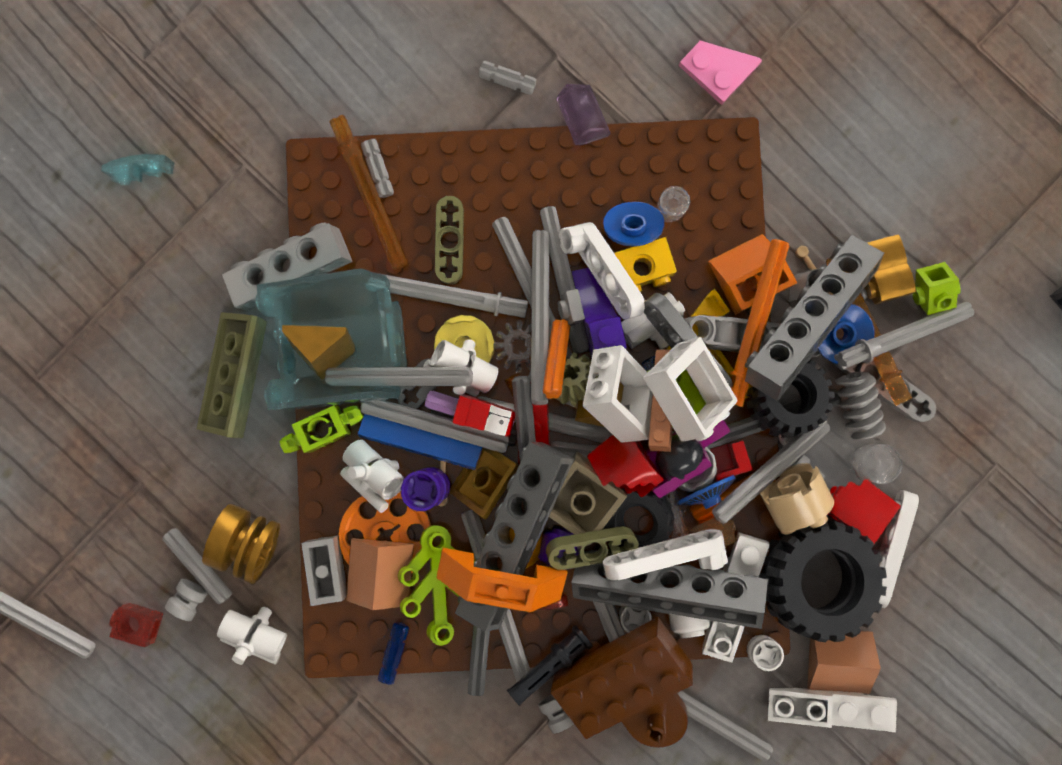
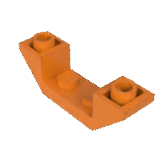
M442 548L436 578L468 602L533 612L561 600L568 572L567 570H557L553 567L537 564L533 577L473 567L474 553Z

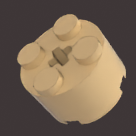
M808 463L790 466L780 475V478L760 492L776 526L784 535L791 534L798 529L808 526L817 528L824 525L828 521L826 515L834 506V499L818 467L815 466V469H812Z

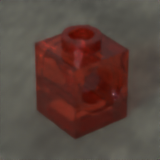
M132 603L122 605L113 612L110 618L109 626L112 629L109 637L145 648L155 643L164 613ZM130 617L137 619L139 623L138 631H134L130 627Z

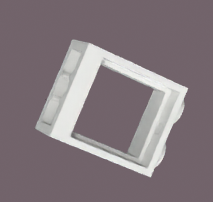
M701 337L677 343L643 377L682 442L693 439L702 441L710 437L714 432L713 428L730 415L729 410L738 401ZM685 369L706 402V405L697 415L675 380Z
M622 345L593 350L583 407L620 442L649 440L652 392L643 379L647 372ZM620 382L624 385L621 403L617 400Z

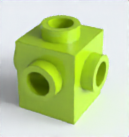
M945 262L916 269V292L912 294L916 305H920L927 315L957 308V298L961 292L959 278Z

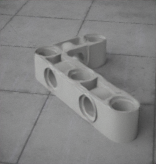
M818 269L794 275L797 284L790 287L788 301L790 302V307L794 308L798 304L797 298L806 285L809 286V280L811 285H813ZM808 313L811 316H817L813 313ZM707 315L684 318L691 328L693 324L697 325L698 337H701L707 348L739 353L748 319ZM767 322L759 352L764 347L762 343L768 332L772 328L777 330L781 324ZM790 335L792 338L801 339L797 335ZM817 349V351L813 354L812 357H816V356H819V355L821 354V353L818 351V349Z

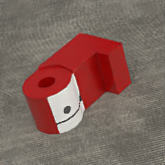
M462 394L459 396L452 423L482 431L486 430L503 436H510L515 419V411Z

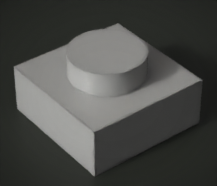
M578 289L566 291L560 296L561 301H558L559 315L561 319H566L570 326L579 324L585 320Z

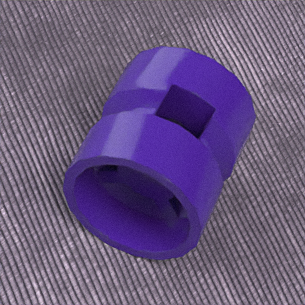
M426 467L410 473L401 485V497L404 503L415 511H426L441 504L450 492L448 476L436 467Z

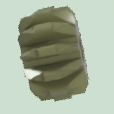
M573 352L570 359H566L562 393L558 398L559 402L563 405L570 401L571 405L576 407L579 400L584 401L591 361L586 354L578 358V355Z

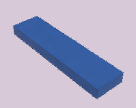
M364 414L358 431L360 438L472 470H476L483 448L368 414Z

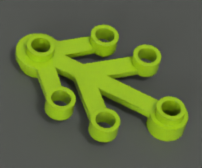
M432 525L426 528L421 535V549L407 566L402 567L398 572V579L402 584L408 587L413 586L419 580L418 571L430 559L431 570L412 594L401 601L400 610L409 618L416 617L421 611L420 603L432 590L434 620L427 627V636L436 645L443 646L448 644L454 635L452 625L447 622L445 587L457 597L459 595L436 578L442 548H454L450 545L451 536L448 530L439 525ZM440 536V544L434 547L432 545L433 538ZM407 571L413 572V577L410 581H404V574ZM414 602V610L406 612L407 604ZM445 628L447 630L445 637L438 638V632Z

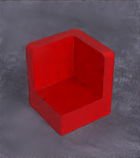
M743 440L709 449L716 460L717 473L714 481L752 470Z

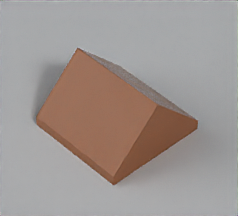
M352 538L346 601L370 610L400 607L401 601L409 597L410 587L405 586L399 581L398 572L413 559L414 544ZM407 571L404 574V581L411 580V571Z
M861 631L859 635L853 638L845 635V640L841 642H832L830 640L820 642L810 638L808 689L870 694L881 669L873 632Z

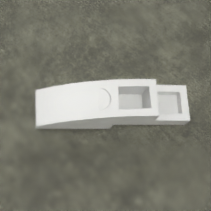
M738 532L731 555L727 557L728 563L724 565L723 571L730 574L743 576L751 574L759 577L770 545L769 542ZM734 594L727 595L730 598H739ZM710 621V627L707 628L702 654L732 663L745 626Z
M769 688L768 721L832 728V725L896 732V698L864 695L863 693L811 690L808 688Z

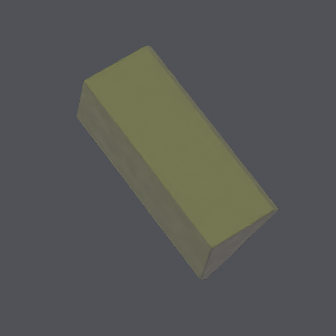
M221 312L197 430L230 438L244 437L267 326L266 320L254 315Z

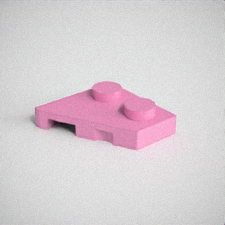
M699 41L680 61L679 67L722 105L761 64L762 60L759 57Z

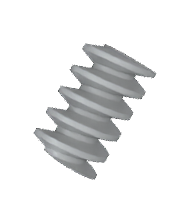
M853 372L835 380L836 385H845L844 388L837 392L838 396L848 397L840 402V406L842 408H850V410L843 413V418L853 419V421L845 425L846 430L856 431L851 435V438L861 440L881 435L886 429V424L882 420L884 414L880 410L881 402L877 398L879 392L874 387L876 384L875 377L870 375L869 372Z

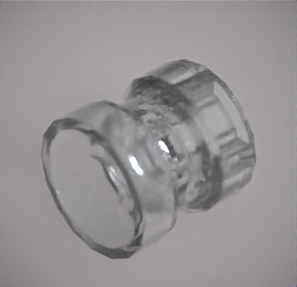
M671 186L665 189L656 205V208L663 215L664 221L676 222L680 220L689 208L690 196L682 187Z

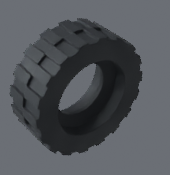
M623 488L622 490L627 495V498L603 529L626 527L624 523L625 512L631 507L640 506L651 513L654 523L648 533L643 535L634 534L639 544L638 548L668 540L674 527L673 520L675 517L674 512L671 510L672 505L670 501L668 502L665 499L666 496L658 498L652 490L642 498L638 495L637 491L627 494ZM627 539L621 540V544L618 545V546H619V547L624 546V542H625Z

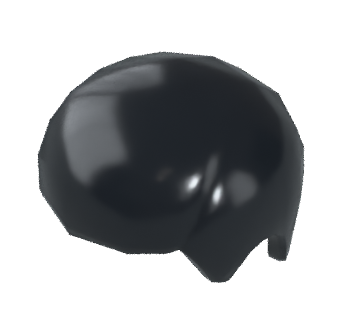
M677 434L673 435L671 439V452L657 451L656 463L665 479L670 481V476L683 480L686 474L694 471L702 462V445L696 439L682 442Z

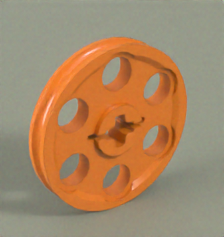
M400 491L393 498L385 500L389 506L384 512L380 513L377 510L373 518L366 519L360 513V506L367 500L363 496L359 497L346 510L340 523L339 545L344 559L349 565L351 545L347 541V534L350 530L356 529L361 531L364 539L377 540L381 535L379 530L381 527L384 530H388L400 524V527L393 531L390 538L392 542L413 543L414 558L421 549L420 540L414 541L410 539L408 528L411 524H420L424 530L431 526L427 512L415 511L407 506V511L404 515H394L390 510V504L394 499H402Z

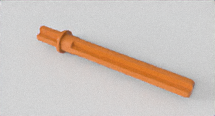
M772 239L770 242L734 371L729 373L732 375L731 379L733 382L731 390L738 400L735 405L740 407L744 405L749 388V383L745 381L747 374L745 363L754 351L759 353L789 249V243L778 239Z

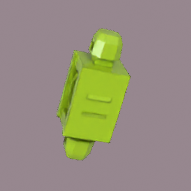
M333 405L292 424L295 435L290 433L279 441L283 452L292 453L301 450V446L304 453H311L350 435L351 432L347 425L353 426L364 417L360 407L350 406L343 409L344 412L342 413L339 406ZM320 421H325L328 424L334 423L335 427H329L328 434L323 438L317 435L310 436L309 432L315 431V426Z

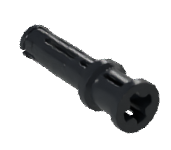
M574 625L571 628L572 632L559 644L554 643L551 645V653L510 689L506 690L519 706L562 667L570 668L573 665L572 661L585 649L590 650L593 647L577 626Z

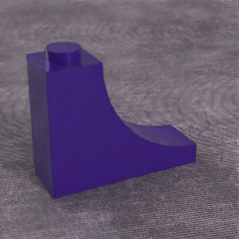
M585 268L572 271L575 289H578L585 317L583 323L591 360L594 349L619 345L626 349L627 345L620 317L617 316L611 301L590 269Z

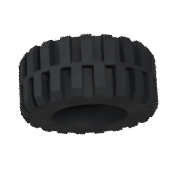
M827 521L824 525L817 528L808 526L798 529L787 535L782 534L780 531L778 534L781 539L779 541L772 539L769 543L768 549L771 551L769 556L765 557L763 563L765 565L764 573L760 572L759 578L768 579L766 601L770 604L767 606V609L772 616L778 618V623L797 634L820 642H827L828 640L841 642L845 640V635L851 638L861 633L859 627L868 628L874 621L871 618L872 614L880 612L883 606L879 603L881 595L886 596L887 590L886 586H882V579L887 578L886 568L879 565L883 558L878 550L871 549L874 543L868 536L861 535L860 530L853 526L833 521ZM826 550L830 551L840 564L842 583L837 596L826 606L816 609L807 603L803 595L801 578L808 561L817 553Z

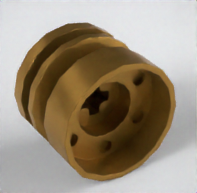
M228 504L217 518L209 534L203 551L202 562L206 566L223 572L234 561L233 576L240 578L245 573V581L254 584L260 578L264 569L267 568L274 555L280 532V523L272 520L266 525V518L259 516L249 526L250 511L233 504Z

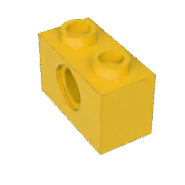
M666 237L646 245L635 246L614 253L640 292L642 291L641 286L653 283L654 287H659L670 283V277H673L677 272ZM637 262L646 263L649 267V274L646 276L636 274L634 264Z

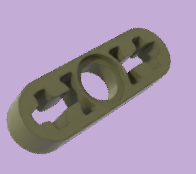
M445 196L439 200L436 206L435 273L442 283L453 285L459 282L463 276L464 208L462 202L457 197ZM450 203L454 205L455 209H459L458 212L453 213V225L459 224V228L454 226H444L441 228L442 223L448 225L447 215L445 212H442V209H447ZM449 232L458 236V244L451 249L445 248L441 244L442 236ZM441 253L446 255L459 253L458 258L452 256L453 268L458 269L457 272L452 273V278H447L446 274L441 272V268L444 269L447 266L446 256L440 258Z
M622 526L554 538L546 547V555L553 568L565 570L603 563L606 557L636 549L639 544L633 531L628 527ZM627 539V540L624 542V546H621V547L618 546V545L621 544V540ZM606 541H609V549L607 548V545L605 543ZM593 542L600 544L599 549L595 553L588 554L584 552L588 544ZM574 547H577L579 553L578 555H575L576 551ZM565 550L563 557L558 558L559 551Z

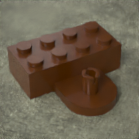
M656 617L574 661L570 668H561L554 675L551 694L585 739L622 722L632 737L638 742L650 747H667L678 742L687 730L688 712L678 692L693 685V666L660 618Z

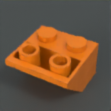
M763 234L708 261L735 315L751 308L770 246V241ZM786 260L775 295L797 284Z

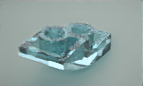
M132 155L102 165L101 171L110 176L112 182L130 185L131 181L142 182L143 173L154 177H162V173L173 174L174 162L165 155Z

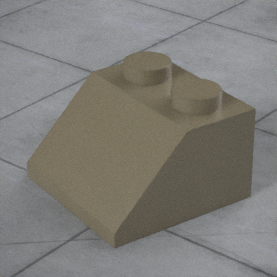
M576 451L572 457L574 461L549 517L573 534L602 530L627 498V495L620 487H616L612 481L603 486L589 459Z

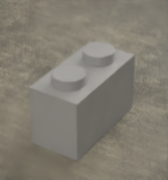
M339 535L312 539L301 543L310 605L343 601L347 596V585L342 552L339 545Z

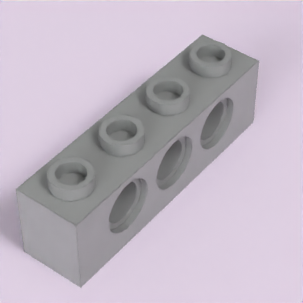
M320 223L311 227L310 232L303 236H293L283 242L284 245L276 249L269 248L259 252L257 258L249 262L241 261L232 265L231 270L222 274L234 307L249 311L353 262L340 229L329 223ZM316 246L317 253L314 258L310 259L309 251L312 247ZM287 259H289L290 266L288 270L284 272L283 263ZM262 271L263 280L257 284V276Z

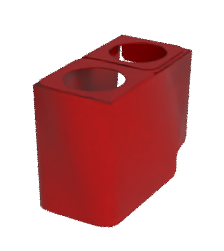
M611 435L587 455L603 486L612 481L616 487L624 488L627 494L637 491L638 495L643 498L664 481L640 441L620 442L614 435Z
M865 479L859 486L852 481L845 487L833 486L830 489V493L834 499V506L827 515L836 522L844 523V525L853 526L860 530L861 535L868 536L875 544L901 505Z

